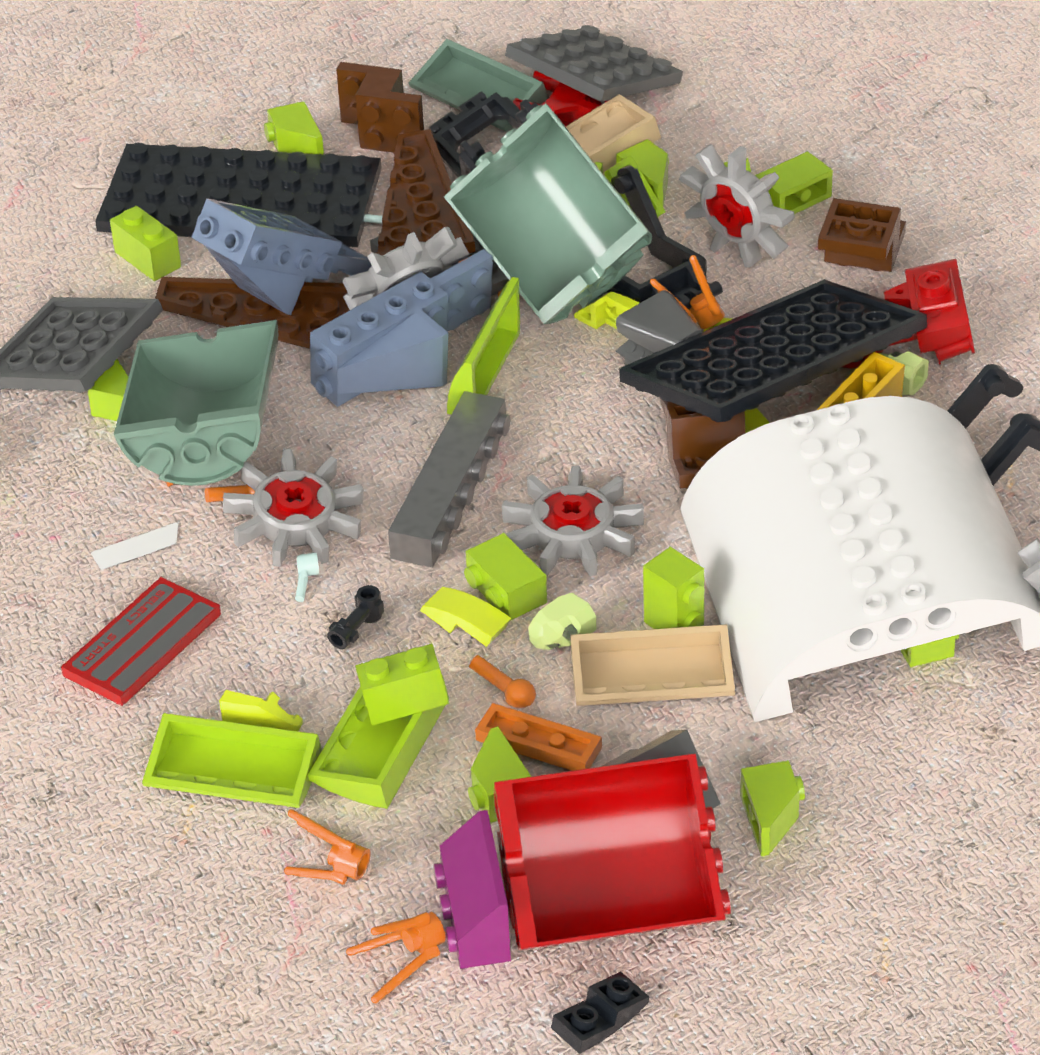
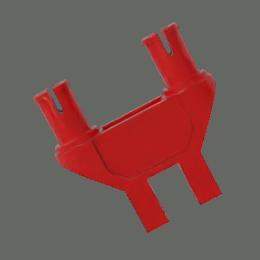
M534 71L533 78L543 82L547 91L553 92L549 99L538 105L546 103L565 127L602 105L601 101L538 71ZM515 98L513 103L520 109V102L523 100Z

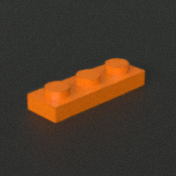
M495 703L491 704L475 729L476 741L484 743L490 729L498 726L517 754L571 771L589 769L602 749L601 736Z

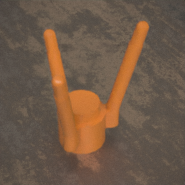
M692 255L689 261L703 293L690 301L692 306L690 310L675 296L674 298L693 321L699 324L701 329H707L720 322L725 314L711 292L697 257ZM656 279L650 280V284L658 292L668 291Z
M293 809L288 811V816L296 820L300 827L333 845L327 860L328 864L333 866V871L287 866L284 868L285 874L327 879L342 885L346 883L348 877L359 880L364 875L371 856V851L368 848L338 836Z
M432 911L424 912L412 918L371 928L372 935L388 934L347 948L346 954L352 956L402 939L410 952L418 951L421 953L372 995L371 1001L373 1003L379 1002L425 962L440 955L437 946L445 942L446 935L440 919Z

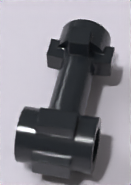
M366 585L359 588L354 596L356 608L346 619L341 618L338 622L334 621L329 626L327 638L334 647L345 649L350 642L354 644L359 638L357 629L363 622L375 623L381 619L384 613V605L381 600V593L377 587Z

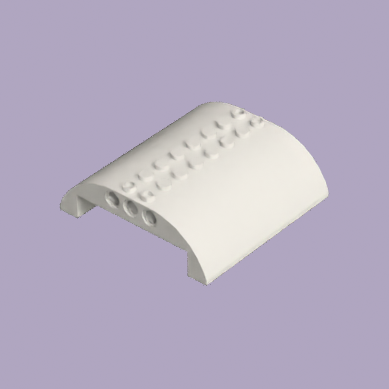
M898 396L869 397L798 414L760 426L741 435L710 458L693 478L684 495L680 507L682 517L699 565L704 568V580L720 625L727 624L731 657L754 723L792 713L788 680L1007 621H1011L1024 651L1040 647V597L1037 590L1022 575L1028 569V566L1017 553L1022 547L968 431L948 411L930 402Z

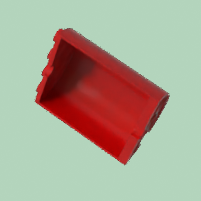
M696 753L494 782V806L500 832H497L503 882L512 929H515L516 945L519 951L726 920L725 915L731 914L730 898L727 889L720 890L718 873H723V860L720 848H712L710 844L711 832L716 831L715 816L712 806L705 807L703 791H708V778L705 766H698Z

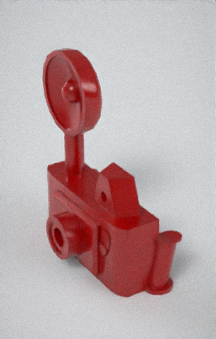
M957 259L905 269L906 282L884 291L886 301L927 314V328L914 333L911 338L901 339L888 346L918 340L920 354L935 351L939 365H941L942 361L971 351L972 354L975 353ZM884 350L875 351V352H876V353H882ZM871 354L864 356L858 362L846 364L842 368H858Z

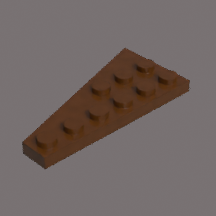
M430 129L398 134L394 153V166L390 174V187L387 190L382 216V229L378 237L377 254L385 255L403 246L407 235L413 232L419 242H426L444 227L450 228L455 239L461 237L469 253L475 252V240L471 231L444 198L451 190L450 186L452 183Z
M161 277L155 299L159 300L164 311L224 327L277 320L278 341L310 349V332L350 311L343 298L344 295L348 294L343 283L304 282L291 315L283 313L242 290L232 279Z

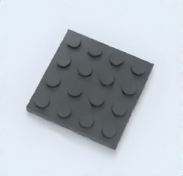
M583 25L581 29L576 30L564 29L561 33L557 34L546 33L542 34L541 37L533 39L522 38L519 42L507 44L505 53L506 57L601 102L611 100L619 94L625 97L679 84L683 75V71L673 67L670 61L653 58L647 55L648 52L646 50L623 44L624 41L622 39L599 33L600 30L597 27Z
M52 297L0 349V390L22 389L23 391H28L32 389L48 390L50 392L60 390L81 393L91 389L95 381L114 365V361L133 345V341L144 330L148 329L154 319L163 311L159 300L143 298Z

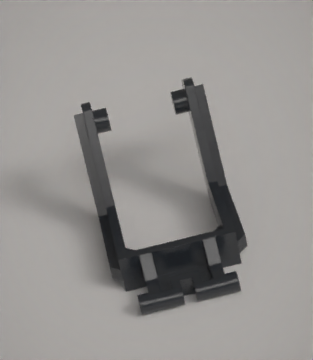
M481 91L458 107L460 110L459 114L455 115L451 111L428 128L432 132L443 162L457 177L468 175L477 167L475 165L476 161L486 153L478 141L469 145L467 140L497 120H506L513 128L518 129L527 121V114L538 104L535 102L531 105L525 99L520 102L519 109L508 97H501L496 92L487 98ZM459 146L461 152L460 154L457 152Z
M625 166L618 170L617 176L611 179V184L618 193H625L631 209L652 234L651 244L647 245L651 255L673 267L652 279H656L690 310L692 307L690 301L703 292L689 258L692 255L697 257L706 280L707 261L702 255L665 235L638 169H635L633 166ZM624 276L607 291V293L615 292L639 303L659 293L650 284V280L639 284L627 276ZM718 281L711 284L708 283L714 297L722 294L723 289Z
M988 364L947 411L960 421L966 429L993 397L1001 393L1008 397H1016L1022 393L1023 385L1019 379L1008 375L1001 366ZM1023 413L1013 416L1010 420V427L981 459L993 486L1028 446L1040 451V420L1036 416Z

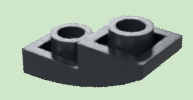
M620 971L589 986L586 1000L553 1015L551 1029L575 1051L581 1054L602 1042L629 1022L648 1004L650 997Z

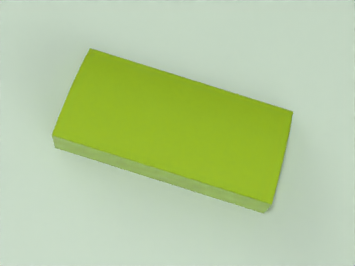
M512 277L506 283L457 371L448 394L447 414L452 415L464 391L482 395L488 394L520 334L519 278Z
M360 686L308 773L309 781L344 798L388 809L445 705L372 726Z
M163 713L142 784L146 787L300 808L312 783L309 781L308 773L320 755L322 748L318 734Z

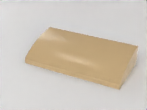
M620 94L566 126L593 162L603 163V173L616 164L617 153L646 139L654 143L661 138L655 116Z
M727 624L570 635L576 706L735 696Z

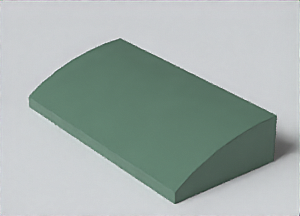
M449 39L442 43L409 82L411 88L458 110L461 104L481 91L487 98L497 92L501 97H508L512 102L515 98H519L520 100L527 99L529 102L542 104L549 99L543 82ZM497 120L491 124L505 132L514 129L506 120Z

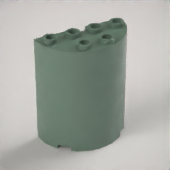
M545 103L533 108L527 114V121L518 129L514 128L508 131L501 138L500 142L503 145L497 153L493 154L490 151L483 154L475 163L477 167L468 175L458 177L451 184V190L444 198L484 249L493 256V260L509 280L512 277L519 278V293L543 324H552L567 318L575 305L580 304L582 308H585L617 284L643 257L644 254L640 249L651 244L652 234L557 115Z
M277 320L217 329L216 337L213 339H203L197 332L138 340L114 431L115 439L126 457L138 468L142 465L158 474V479L178 485L197 486L215 483L232 476L243 468L244 462L251 456L253 451L255 452L261 434L278 345Z

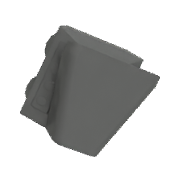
M663 290L617 317V331L628 340L616 352L624 358V365H628L702 333V330L674 296L668 291Z

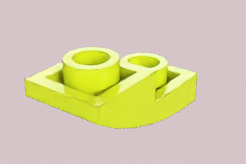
M443 586L420 609V611L450 634L459 626L486 647L507 627L511 620V617L482 599L466 592Z

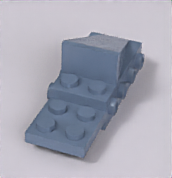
M206 199L191 237L204 244L239 288L287 315L292 314L304 281L312 282L313 278L328 280L331 272L338 273L339 270L352 276L367 272L372 266L367 256L344 245L343 242L295 216L212 199Z
M483 249L431 279L420 271L310 332L311 384L322 397L328 398L337 407L365 392L442 387L447 384L448 331L456 329L462 323L491 308L493 256Z

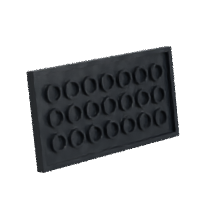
M127 143L96 218L97 232H111L110 219L127 209L138 206L177 234L178 237H192L197 219L202 212L206 199H212L295 216L343 242L348 247H358L365 226L364 216L369 212L382 169L381 158L364 155L340 156L335 154H305L303 152H273L270 150L251 151L238 148L216 149L205 146L181 147L176 145L163 146Z
M824 279L619 368L620 382L635 387L637 391L647 392L660 397L662 401L672 402L685 407L687 411L697 412L710 417L715 422H726L741 412L758 408L765 401L782 397L787 391L798 386L808 385L812 380L822 375L834 373L838 368L846 364L858 362L868 354L884 350L892 343L901 339L911 338L914 333L927 328V314Z

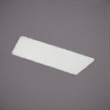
M173 523L92 551L91 555L99 568L104 570L164 549L177 543L179 524Z

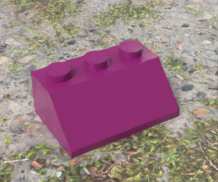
M488 810L478 811L439 845L441 863L433 864L436 888H445V894L439 895L442 919H451L452 924L450 927H445L449 953L457 952L460 969L511 961L508 904Z

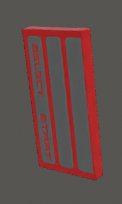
M160 577L61 666L62 675L123 706L221 615L220 605Z

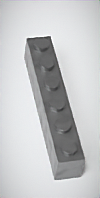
M464 391L388 530L390 559L433 568L439 555L445 554L449 544V536L453 529H458L465 505L469 506L471 504L477 482L483 481L489 459L495 458L501 436H506L509 431L510 415L506 414L505 399Z

